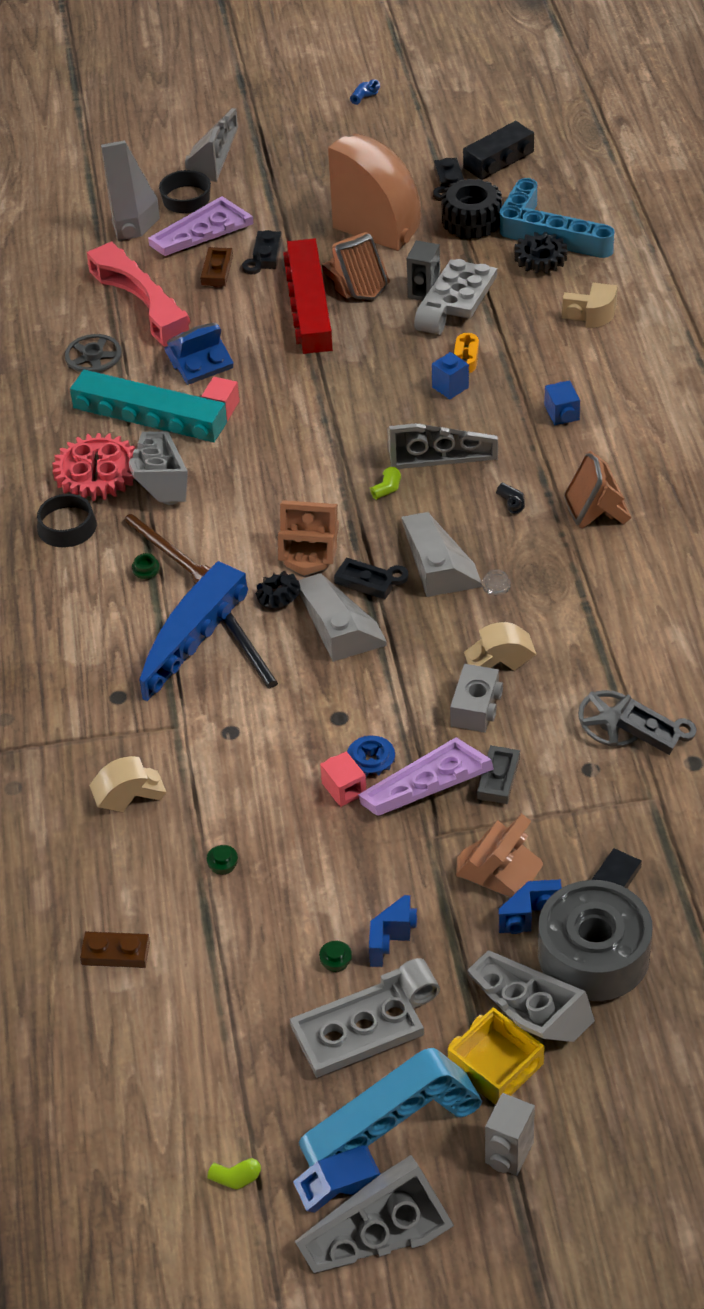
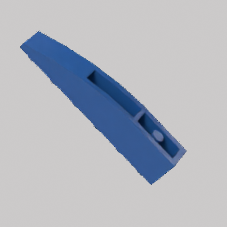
M217 561L183 597L163 625L147 656L139 679L143 700L148 701L155 693L159 692L168 678L180 669L181 664L196 652L198 646L205 638L212 635L222 619H225L231 613V610L245 599L248 593L246 573Z

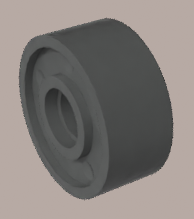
M585 880L559 889L546 901L539 917L538 960L543 973L586 991L588 1001L611 1000L627 994L643 980L649 968L653 930L650 913L636 894L616 883L603 880Z

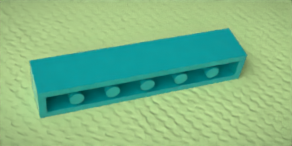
M83 370L70 388L74 409L215 443L227 424L226 407L223 402L89 370Z

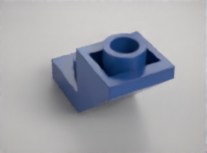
M561 879L528 881L499 908V933L518 934L521 932H531L532 910L542 911L546 901L562 888Z
M410 895L402 896L370 921V967H383L384 954H390V940L410 941L411 928H417V908H411Z
M362 1145L317 1161L296 1178L293 1183L306 1211L315 1213L339 1193L356 1194L379 1176L380 1171L368 1147Z

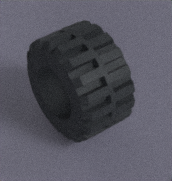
M467 179L452 183L444 189V193L441 196L442 224L444 229L448 230L450 234H456V237L477 239L482 236L491 235V232L497 231V227H500L502 193L496 185H492L488 181L484 182L481 179Z

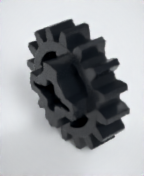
M534 232V236L526 234L525 240L519 238L518 244L514 246V260L518 262L519 267L525 266V271L527 272L531 269L534 270L535 274H538L539 270H543L545 274L548 273V269L557 271V266L563 267L564 261H567V244L563 243V238L556 239V234L551 236L547 235V232H544L542 235Z

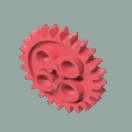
M97 433L96 437L92 438L87 434L86 440L77 437L76 444L67 442L68 449L60 448V455L54 456L55 462H52L54 480L57 482L58 488L62 487L64 494L68 492L75 495L80 494L85 499L87 496H91L92 501H95L97 496H101L103 500H106L107 494L116 497L117 490L125 492V485L133 486V479L135 478L129 468V461L133 458L135 446H130L128 440L122 442L121 436L112 439L109 433L105 438H101V434ZM98 452V458H99V459L97 460V474H98V475H97V480L95 481V478H94V474L96 473L95 455H96V453Z

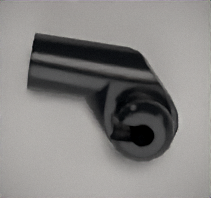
M503 482L498 486L496 493L507 499L508 510L514 514L522 512L525 508L524 493Z

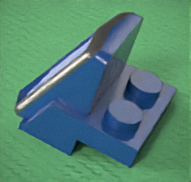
M213 322L195 326L167 341L168 346L164 350L174 369H178L186 385L233 368L234 362L220 339L221 328L217 323Z

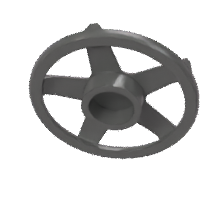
M90 334L79 337L71 342L65 351V360L68 367L79 372L89 370L101 373L114 366L122 357L120 344L114 338L103 334ZM90 338H100L97 343L91 342L85 346L79 343ZM106 341L113 342L117 351H103ZM74 347L82 352L83 355L71 360L69 352ZM113 358L110 362L101 366L100 359ZM91 362L93 367H82L79 364Z
M610 690L590 692L581 702L578 711L579 721L584 731L597 742L608 746H625L636 741L638 737L633 736L626 741L618 742V730L620 727L616 726L631 701V696ZM599 697H613L620 701L615 706L609 707ZM592 701L600 711V714L584 719V709ZM600 725L602 729L608 731L609 741L596 736L589 730L588 726Z

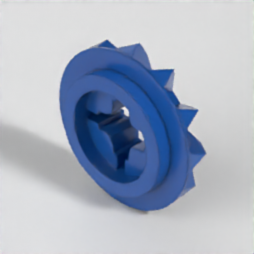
M370 735L358 738L347 750L366 777L369 773H376L379 776L383 770L390 771L391 764L395 762V749L387 739L380 736ZM375 754L377 756L376 760L373 758L366 760V755L373 756Z

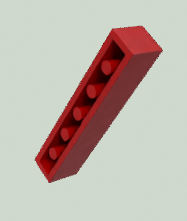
M316 238L287 241V251L283 252L284 266H287L285 271L291 312H296L292 313L294 328H299L295 329L296 344H301L303 354L333 351L332 330Z

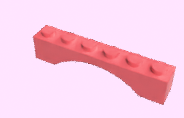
M111 241L86 252L89 272L101 284L125 289L135 294L149 308L148 315L151 334L163 347L168 345L167 341L189 330L190 318L187 312L181 310L173 298H169L162 288L150 279L147 273L140 270L134 260L131 261L122 248L119 249Z

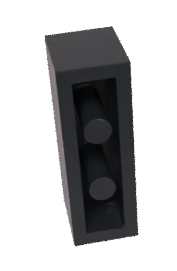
M515 120L463 148V168L481 180L533 153L534 132Z

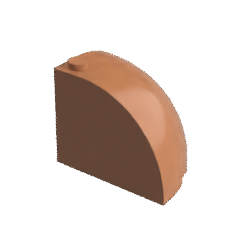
M356 133L351 137L344 136L328 147L333 228L354 236L367 232L373 237L374 243L399 251L405 243L410 241L421 221L420 198L410 171L395 152L378 140Z

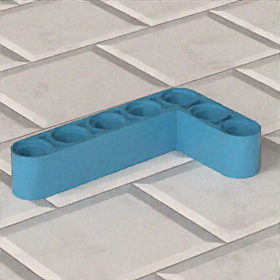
M522 178L518 180L500 209V234L503 237L525 240L526 234L534 236V232H537L539 235L547 232V235L550 236L556 234V239L563 238V243L567 244L568 251L599 258H606L613 254L615 231L611 226L535 210L537 206L538 184L534 179Z
M428 1048L414 1055L304 1134L299 1140V1146L309 1167H311L317 1161L362 1145L369 1146L432 1100H435L457 1117H465L474 1113L481 1106L482 1100L466 1071L439 1050Z

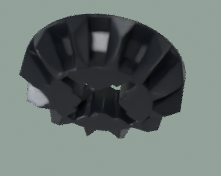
M283 571L277 575L273 572L271 577H263V583L257 584V592L255 594L261 605L268 608H279L288 605L297 598L300 592V583L294 574L288 575L286 571Z

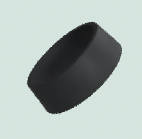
M176 171L164 177L159 184V191L164 206L176 213L195 212L207 205L210 200V179L198 171ZM186 186L197 187L205 191L198 197L186 200L173 199L167 196L174 189Z
M61 494L51 497L40 506L37 512L38 535L42 541L54 547L65 548L79 545L87 541L94 534L97 527V520L90 503L79 495ZM62 508H79L89 513L82 524L67 530L52 529L42 522L47 515Z

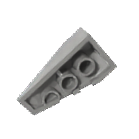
M231 108L193 146L190 155H187L185 159L186 170L201 172L210 181L217 182L238 129L236 108Z
M125 140L102 144L101 149L112 224L117 240L122 241L142 237L160 219L157 196L150 187L147 178L142 173Z
M417 423L394 425L387 428L391 467L393 466L397 469L498 459V437L495 435Z
M142 432L137 443V449H134L133 458L129 461V468L133 477L159 502L168 505L186 502L188 471L169 432Z
M429 512L401 517L426 597L482 587L475 563Z
M320 573L299 580V594L333 662L387 646V641L377 622Z
M488 950L467 970L468 975L519 1028L543 1039L574 1042L595 1021L586 991Z
M410 1155L377 1176L295 1240V1243L313 1273L355 1263L357 1259L377 1254L379 1256L391 1254L393 1250L408 1246L414 1248L425 1245L452 1228L454 1224L413 1156Z

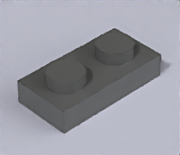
M490 745L487 757L492 760L494 769L482 774L477 791V799L508 804L520 760V750Z

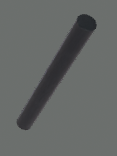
M229 613L225 619H222L267 688L270 689L277 686V680L233 614Z

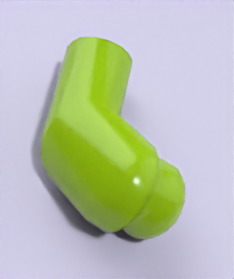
M396 467L386 468L383 471V482L370 487L371 495L375 500L398 490L401 473Z
M253 1158L243 1160L231 1168L214 1162L209 1168L207 1179L238 1190L258 1178L261 1172V1165Z

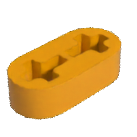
M463 333L456 338L454 354L462 360L467 359L469 373H472L477 367L479 338L473 333Z

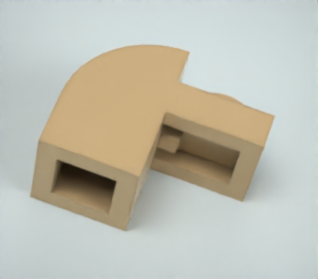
M592 283L590 295L564 292L562 319L586 321L585 328H596L609 323L614 317L617 306L618 285Z
M508 622L494 623L480 629L481 639L464 651L467 663L470 665L492 668L497 663L502 662L514 671L537 655L529 633L519 626Z
M136 756L123 757L110 762L99 771L89 785L97 807L124 812L135 796L161 800L166 794L158 770L143 768L140 758Z

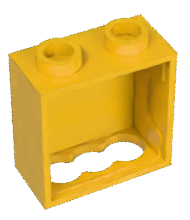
M494 1007L485 1015H479L462 1037L457 1036L452 1040L447 1050L448 1058L466 1071L475 1089L495 1105L502 1093L511 1096L544 1064V1045L519 1028Z

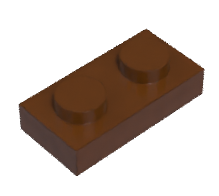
M208 247L200 277L201 285L213 287L226 286L233 259V248Z
M85 931L80 956L81 964L85 966L146 968L150 945L149 934Z

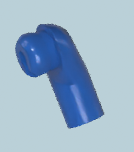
M375 79L360 83L350 96V101L357 105L363 98L376 95L380 89V83Z

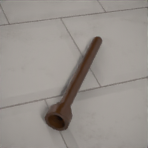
M128 514L125 517V521L129 526L191 573L194 584L211 569L207 565H197L133 514Z

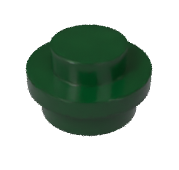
M149 553L138 555L132 564L133 574L140 579L152 578L160 571L159 561Z
M215 846L207 854V865L216 874H229L238 863V854L231 846Z
M342 941L327 942L320 949V962L331 972L343 971L351 962V948Z

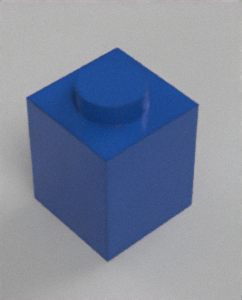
M452 352L432 363V388L448 399H452L468 389L469 364Z
M571 381L546 385L544 406L554 426L580 420V399Z

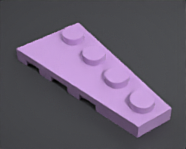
M221 196L149 237V246L166 256L254 224L253 216Z
M456 737L358 794L361 805L379 816L491 771L494 768L490 758Z

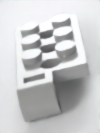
M450 259L417 309L414 321L415 330L441 335L446 323V314L471 319L497 278V268L489 267L487 264L468 263L461 259Z
M412 959L404 963L400 968L381 975L380 984L290 1018V1026L316 1078L423 1036L424 1027L413 1008L433 1000L438 995L440 986L424 959ZM393 1007L404 1011L396 1017L386 1013L388 1009ZM362 1019L372 1021L373 1025L362 1029L357 1027L356 1023ZM332 1031H337L343 1035L336 1041H330L325 1038L326 1034Z

